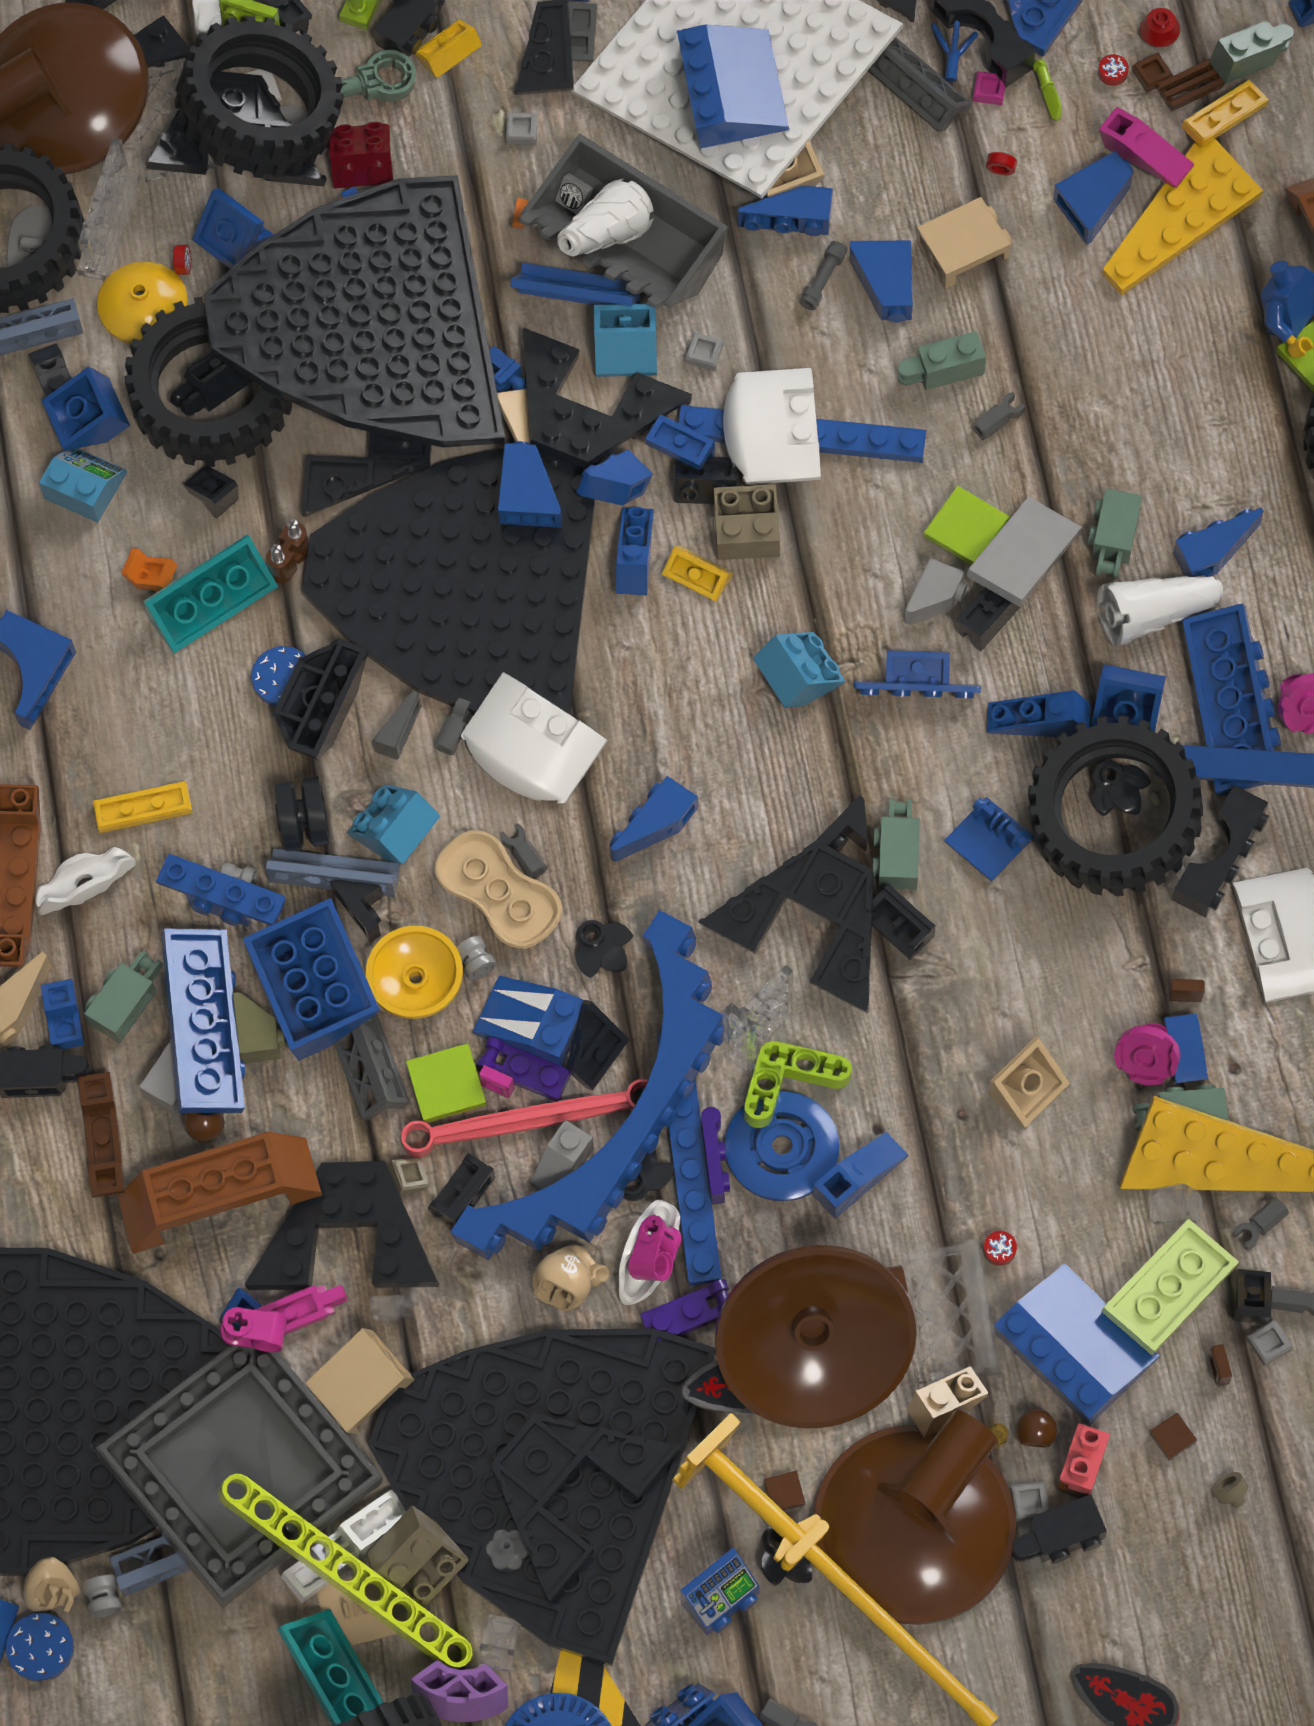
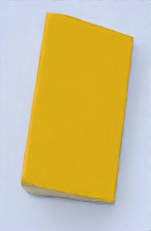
M459 19L421 46L414 55L432 75L438 78L480 48L482 42L475 28Z
M679 545L673 547L661 575L717 602L734 572Z

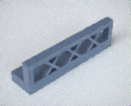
M74 298L1 317L0 328L6 326L7 328L0 329V356L83 334Z
M273 848L272 859L267 860L266 872L269 883L333 890L331 883L335 880L380 885L383 896L395 898L400 865L391 862L285 851Z
M163 1536L110 1557L116 1581L124 1597L190 1571V1568L176 1551L173 1555L156 1562L151 1561L157 1548L167 1546L173 1549ZM148 1552L146 1558L140 1556V1555H142V1554ZM132 1558L143 1562L141 1568L126 1574L122 1573L119 1564Z

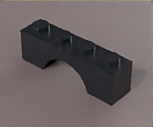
M930 0V10L948 29L954 27L955 21H959L960 27L974 28L988 38L991 47L988 51L986 68L990 73L996 74L999 82L1001 80L1004 83L1005 88L1033 70L1034 48L1027 40H1023L1015 32L1013 25L1009 21H1004L998 15L991 2L985 0Z
M1236 785L1233 786L1219 810L1217 824L1222 828L1227 837V850L1214 861L1202 864L1189 863L1174 889L1172 901L1205 918L1211 908L1217 911L1225 896V893L1221 892L1226 882L1229 884L1234 882L1240 870V867L1236 866L1241 856L1244 858L1248 857L1255 843L1251 838L1256 830L1261 833L1270 816L1266 814L1269 802Z

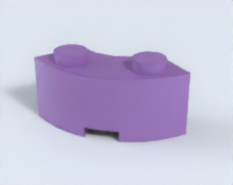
M437 1660L411 1678L412 1695H425L440 1719L454 1722H473L488 1719L508 1709V1685L486 1663L475 1669L458 1670L447 1667Z

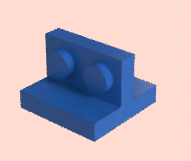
M220 188L211 191L192 240L232 269L253 248L274 234L264 228V221Z

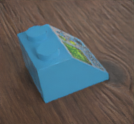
M76 448L65 450L53 457L40 479L39 485L44 499L98 523L126 476L127 470Z

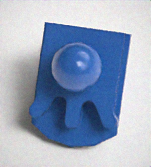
M494 345L489 351L492 368L496 373L494 379L497 393L507 392L511 387H513V390L526 389L521 365L513 358H509Z

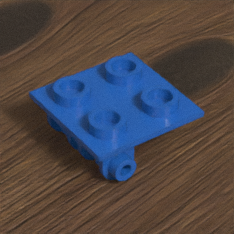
M986 797L984 800L979 798L973 804L972 808L974 810L953 830L944 842L992 882L1034 839V836Z
M699 1683L695 1686L689 1684L677 1693L676 1697L678 1699L668 1707L663 1705L653 1711L649 1716L651 1720L644 1726H686L683 1720L687 1718L691 1723L694 1720L691 1714L696 1718L714 1701L712 1698L716 1694Z

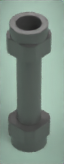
M832 241L828 245L824 253L825 261L812 285L805 287L799 303L804 308L815 310L822 300L821 292L835 266L841 265L845 258L847 248L842 243Z

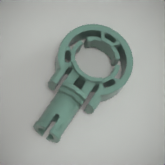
M396 50L380 51L374 54L367 64L357 66L356 76L342 79L343 86L340 93L344 94V98L361 94L367 100L374 98L388 102L402 100L414 88L416 79L415 65L404 53ZM391 62H395L394 68L401 71L403 81L402 83L390 85L385 83L377 73L384 67H390Z

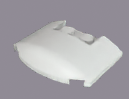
M811 368L737 373L725 400L723 431L730 460L733 466H737L742 474L745 475L742 477L744 483L752 485L821 480Z
M504 672L461 734L464 743L465 741L472 757L494 780L521 796L540 802L541 800H558V804H566L607 743V739L580 720L578 721Z
M1307 867L1233 883L1234 894L1264 1002L1269 1003L1314 993L1313 872Z

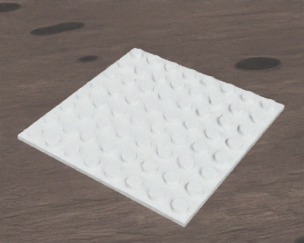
M646 0L574 84V90H571V93L758 197L763 198L784 173L785 169L793 162L794 158L803 150L807 141L812 139L903 28V23L860 0ZM705 24L769 29L789 130L700 149L677 30Z

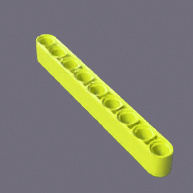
M233 1474L221 1483L218 1489V1496L224 1506L432 1660H438L447 1667L454 1669L465 1666L471 1660L472 1647L464 1637L247 1476ZM229 1483H238L242 1486L244 1495L241 1499H233L228 1495L227 1486ZM257 1503H265L270 1507L271 1516L269 1519L262 1520L256 1516L254 1510ZM285 1523H291L297 1527L298 1537L296 1540H288L283 1536L282 1527ZM318 1543L325 1548L326 1556L324 1560L317 1561L311 1557V1544ZM339 1564H347L352 1568L353 1577L350 1581H344L338 1576L337 1568ZM367 1584H374L379 1588L380 1598L378 1601H371L365 1596ZM395 1604H401L407 1609L408 1616L406 1621L399 1622L393 1617L392 1608ZM423 1624H428L434 1629L435 1637L432 1642H426L421 1638L419 1632ZM450 1644L457 1645L461 1649L462 1658L460 1662H453L448 1658L447 1649Z

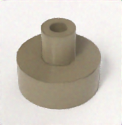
M1228 1473L1220 1477L1213 1484L1212 1492L1219 1503H1231L1234 1508H1239L1245 1503L1243 1495L1247 1492L1248 1485L1241 1473Z

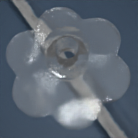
M501 1529L496 1531L493 1541L489 1542L486 1547V1552L492 1557L493 1566L497 1569L508 1567L511 1570H516L521 1567L522 1559L528 1556L517 1530L507 1532Z

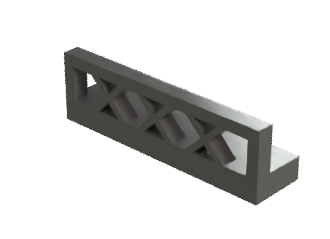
M896 37L868 69L940 132L947 130L957 113L969 111L973 104Z
M376 1014L351 1031L354 1037L352 1050H349L347 1047V1035L334 1043L362 1120H370L385 1109H402L410 1103L378 1014ZM359 1060L363 1062L365 1067L362 1079L358 1077L356 1071ZM369 1089L373 1090L377 1103L372 1107H369L367 1102Z

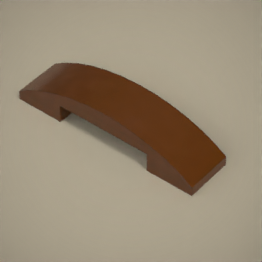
M105 1072L78 1077L85 1124L91 1196L96 1198L125 1193L121 1140L111 1073Z

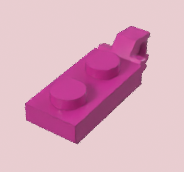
M342 1284L326 1290L324 1285L318 1287L313 1285L255 1310L276 1311L286 1315L285 1336L328 1318V1316L335 1313L333 1307L347 1302L348 1297Z

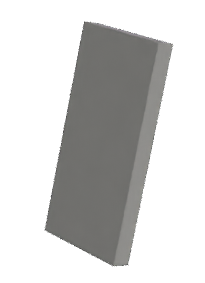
M1028 497L970 566L966 576L1020 607L1076 539L1082 527Z

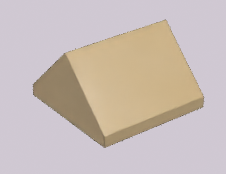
M809 140L803 150L794 158L793 162L766 193L768 197L800 186L815 187L825 178L823 169Z
M1035 1036L990 1080L988 1096L1021 1126L1027 1127L1070 1083L1044 1044Z

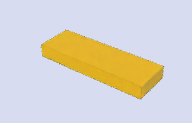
M1247 80L1184 120L1181 128L1200 147H1203L1266 107L1269 99L1250 80Z
M186 781L93 801L99 834L193 814Z

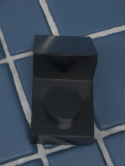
M57 343L28 354L45 397L72 379Z
M208 465L201 468L183 484L191 495L205 503L215 518L222 515L239 499L238 485L235 480Z
M859 795L817 838V841L839 852L846 845L848 838H850L866 852L867 826L864 798Z
M344 880L332 882L331 885L335 897L368 940L372 942L381 936L379 928L381 919L371 905L383 897L382 887L377 884Z
M1238 1269L1233 1320L1267 1324L1271 1318V1272Z

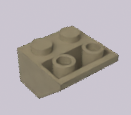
M776 484L714 488L718 560L780 557Z
M413 1505L367 1552L373 1571L423 1608L469 1561L468 1557L439 1524Z

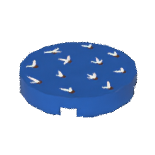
M279 646L268 649L258 657L252 668L251 679L255 693L263 702L273 707L277 706L298 660L306 656L303 652L293 647Z
M33 1613L21 1618L11 1628L6 1639V1655L10 1666L21 1677L33 1682H42L41 1680L58 1677L69 1667L74 1655V1640L70 1629L59 1617L48 1613Z

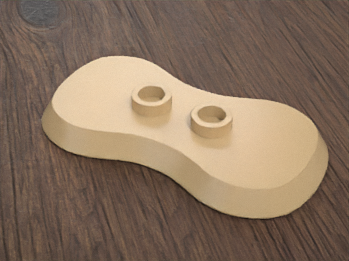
M469 830L452 839L438 855L435 862V874L440 885L452 895L465 899L477 906L487 918L496 937L503 943L515 948H529L544 940L559 923L562 916V904L554 889L520 872L511 862L502 843L492 834L481 830Z

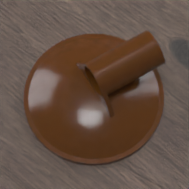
M57 3L43 6L21 16L0 34V150H4L5 143L14 144L18 152H23L24 147L34 149L37 159H40L44 154L51 159L54 169L60 167L66 175L89 169L103 162L122 147L132 135L142 117L149 90V72L144 52L134 34L122 21L111 13L92 5Z
M811 1245L778 1253L752 1268L740 1279L727 1296L716 1325L715 1350L718 1365L723 1379L731 1392L745 1407L755 1414L774 1423L795 1428H824L843 1424L877 1407L889 1397L904 1378L909 1369L916 1346V1320L909 1299L902 1265L885 1267L872 1257L845 1247Z
M954 1410L939 1431L923 1437L916 1425H903L886 1428L860 1439L843 1452L833 1463L820 1486L814 1515L817 1514L821 1520H825L829 1525V1529L816 1545L898 1623L913 1625L932 1624L946 1621L969 1611L987 1597L999 1583L1010 1562L1012 1542H1014L1016 1537V1514L1012 1495L1001 1472L989 1458V1455L998 1444V1439L983 1423L960 1410Z

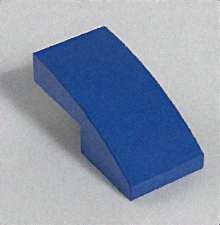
M67 979L41 985L51 1045L63 1050L85 1045L73 980Z
M1197 1013L1164 1017L1167 1033L1178 1044L1181 1054L1177 1071L1173 1076L1174 1083L1208 1079Z

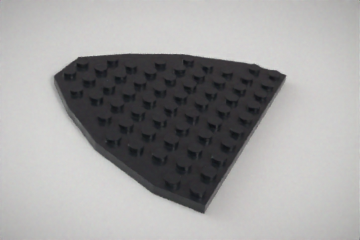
M458 175L398 178L312 209L253 248L203 295V308L210 354L272 394L349 428L437 447L504 443L505 434Z
M504 448L440 462L371 494L311 533L302 588L303 596L348 642L367 648V657L415 692L452 707L455 706L458 698L470 701L467 711L474 715L504 672L571 715L596 499L583 497L577 493L582 480L581 474L586 468L538 450L561 508L562 528L500 524L498 506ZM600 459L598 460V462H597L596 464H594V466H597V465L600 464Z
M0 1247V1576H26L30 1568L39 1560L54 1557L67 1565L131 1545L156 1530L157 1528L99 1459L96 1448L231 1346L223 1341L220 1330L148 1282L50 1248Z
M654 1328L553 1329L469 1349L411 1373L415 1380L405 1389L398 1388L382 1404L368 1446L405 1511L413 1505L433 1519L468 1557L469 1561L456 1574L463 1584L547 1646L613 1666L674 1483L672 1479L677 1474L699 1406L687 1401L682 1396L681 1389L690 1376L702 1367L714 1362L716 1350L715 1347ZM534 1413L550 1416L552 1419L574 1421L577 1424L594 1428L602 1427L621 1431L627 1435H639L646 1437V1439L679 1444L681 1450L639 1500L586 1458L544 1507L594 1548V1553L552 1603H549L491 1468V1463Z

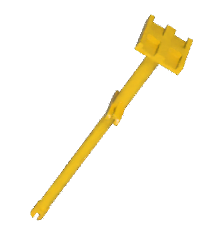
M730 1413L685 1458L686 1461L680 1466L679 1473L672 1481L683 1489L707 1465L783 1538L773 1557L777 1562L781 1560L780 1565L782 1569L786 1571L791 1570L805 1557L956 1701L978 1726H991L999 1716L982 1700L979 1701L816 1545L828 1531V1523L825 1520H821L817 1514L796 1523L721 1452L741 1423Z

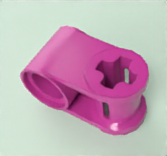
M651 1215L645 1218L639 1227L638 1237L628 1264L630 1275L635 1280L665 1281L672 1273L673 1263L682 1237L676 1228L666 1226L665 1221L660 1216Z
M240 1307L232 1308L223 1317L220 1335L223 1341L231 1346L254 1348L264 1352H279L283 1349L287 1317L276 1311H258ZM233 1322L240 1323V1331L233 1330Z

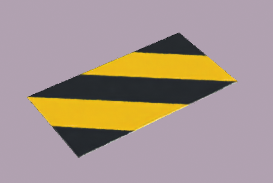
M560 1650L550 1693H567L588 1700L601 1710L611 1726H641L602 1663Z

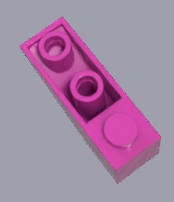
M1119 107L1113 110L1099 128L1105 148L1112 152L1116 151L1120 157L1125 158L1175 188L1179 186L1194 167L1192 161L1142 120Z

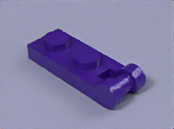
M488 1037L485 1044L486 1051L483 1056H479L475 1065L477 1069L481 1071L483 1066L486 1065L512 1077L516 1086L555 1102L560 1101L571 1077L566 1068L505 1044L498 1038ZM498 1055L506 1058L503 1066L495 1063Z
M707 1107L703 1110L701 1119L712 1205L725 1203L724 1192L731 1191L728 1172L722 1173L720 1161H726L724 1141L718 1142L717 1133L721 1130V1114L717 1108Z
M725 1279L717 1280L705 1288L641 1313L640 1318L645 1329L654 1328L681 1336L716 1322L721 1308L729 1295L727 1291L730 1288ZM716 1298L719 1305L710 1309L707 1300Z

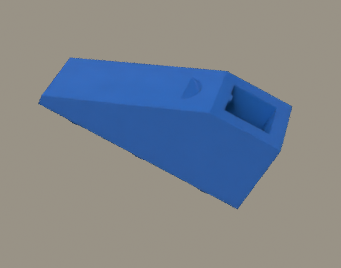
M800 186L739 207L738 227H745L748 230L754 231L768 229L779 233L800 232L810 236L829 235L833 188Z
M623 507L616 560V594L647 595L654 509L641 507Z
M1262 507L1253 511L1251 509L1243 510L1235 518L1227 521L1217 520L1209 524L1206 529L1198 532L1188 531L1182 534L1175 542L1173 554L1184 576L1196 577L1205 575L1209 577L1218 574L1261 525L1264 512Z
M1075 690L988 703L987 732L989 734L1059 737L1062 733H1065L1067 736L1076 734L1075 726L1082 722L1085 723L1086 728L1090 727V703Z
M668 776L665 777L661 784L659 782L655 783L648 793V800L642 808L638 806L630 815L629 825L623 832L619 830L612 838L609 845L611 847V860L617 862L679 833L697 811L698 796Z
M885 1132L840 1161L815 1182L813 1196L836 1219L908 1157V1154Z

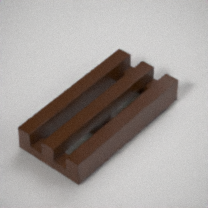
M1210 59L1157 84V90L1171 111L1224 87L1225 83L1209 62ZM1212 79V82L1172 100V97L1184 91L1192 90L1197 85Z

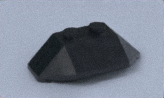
M338 638L331 642L330 645L317 649L298 660L273 712V716L288 749L318 760L334 744L358 693L368 655L367 648Z

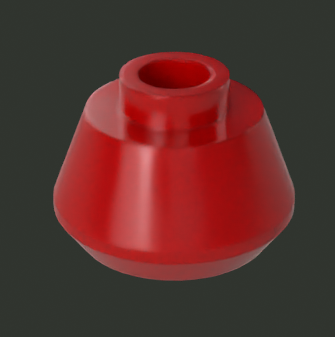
M1155 8L1142 19L1140 35L1146 43L1152 46L1166 47L1178 39L1180 24L1174 13L1169 9Z

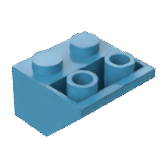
M620 304L594 305L596 377L634 376L636 372L645 376L657 375L656 308L649 304H634L632 306Z
M814 632L776 634L753 657V660L784 708L805 706L846 682L840 673L839 666L830 658L823 647L822 640Z
M384 785L373 794L372 801L366 809L354 818L353 825L347 831V834L386 861L403 865L441 816L417 791Z

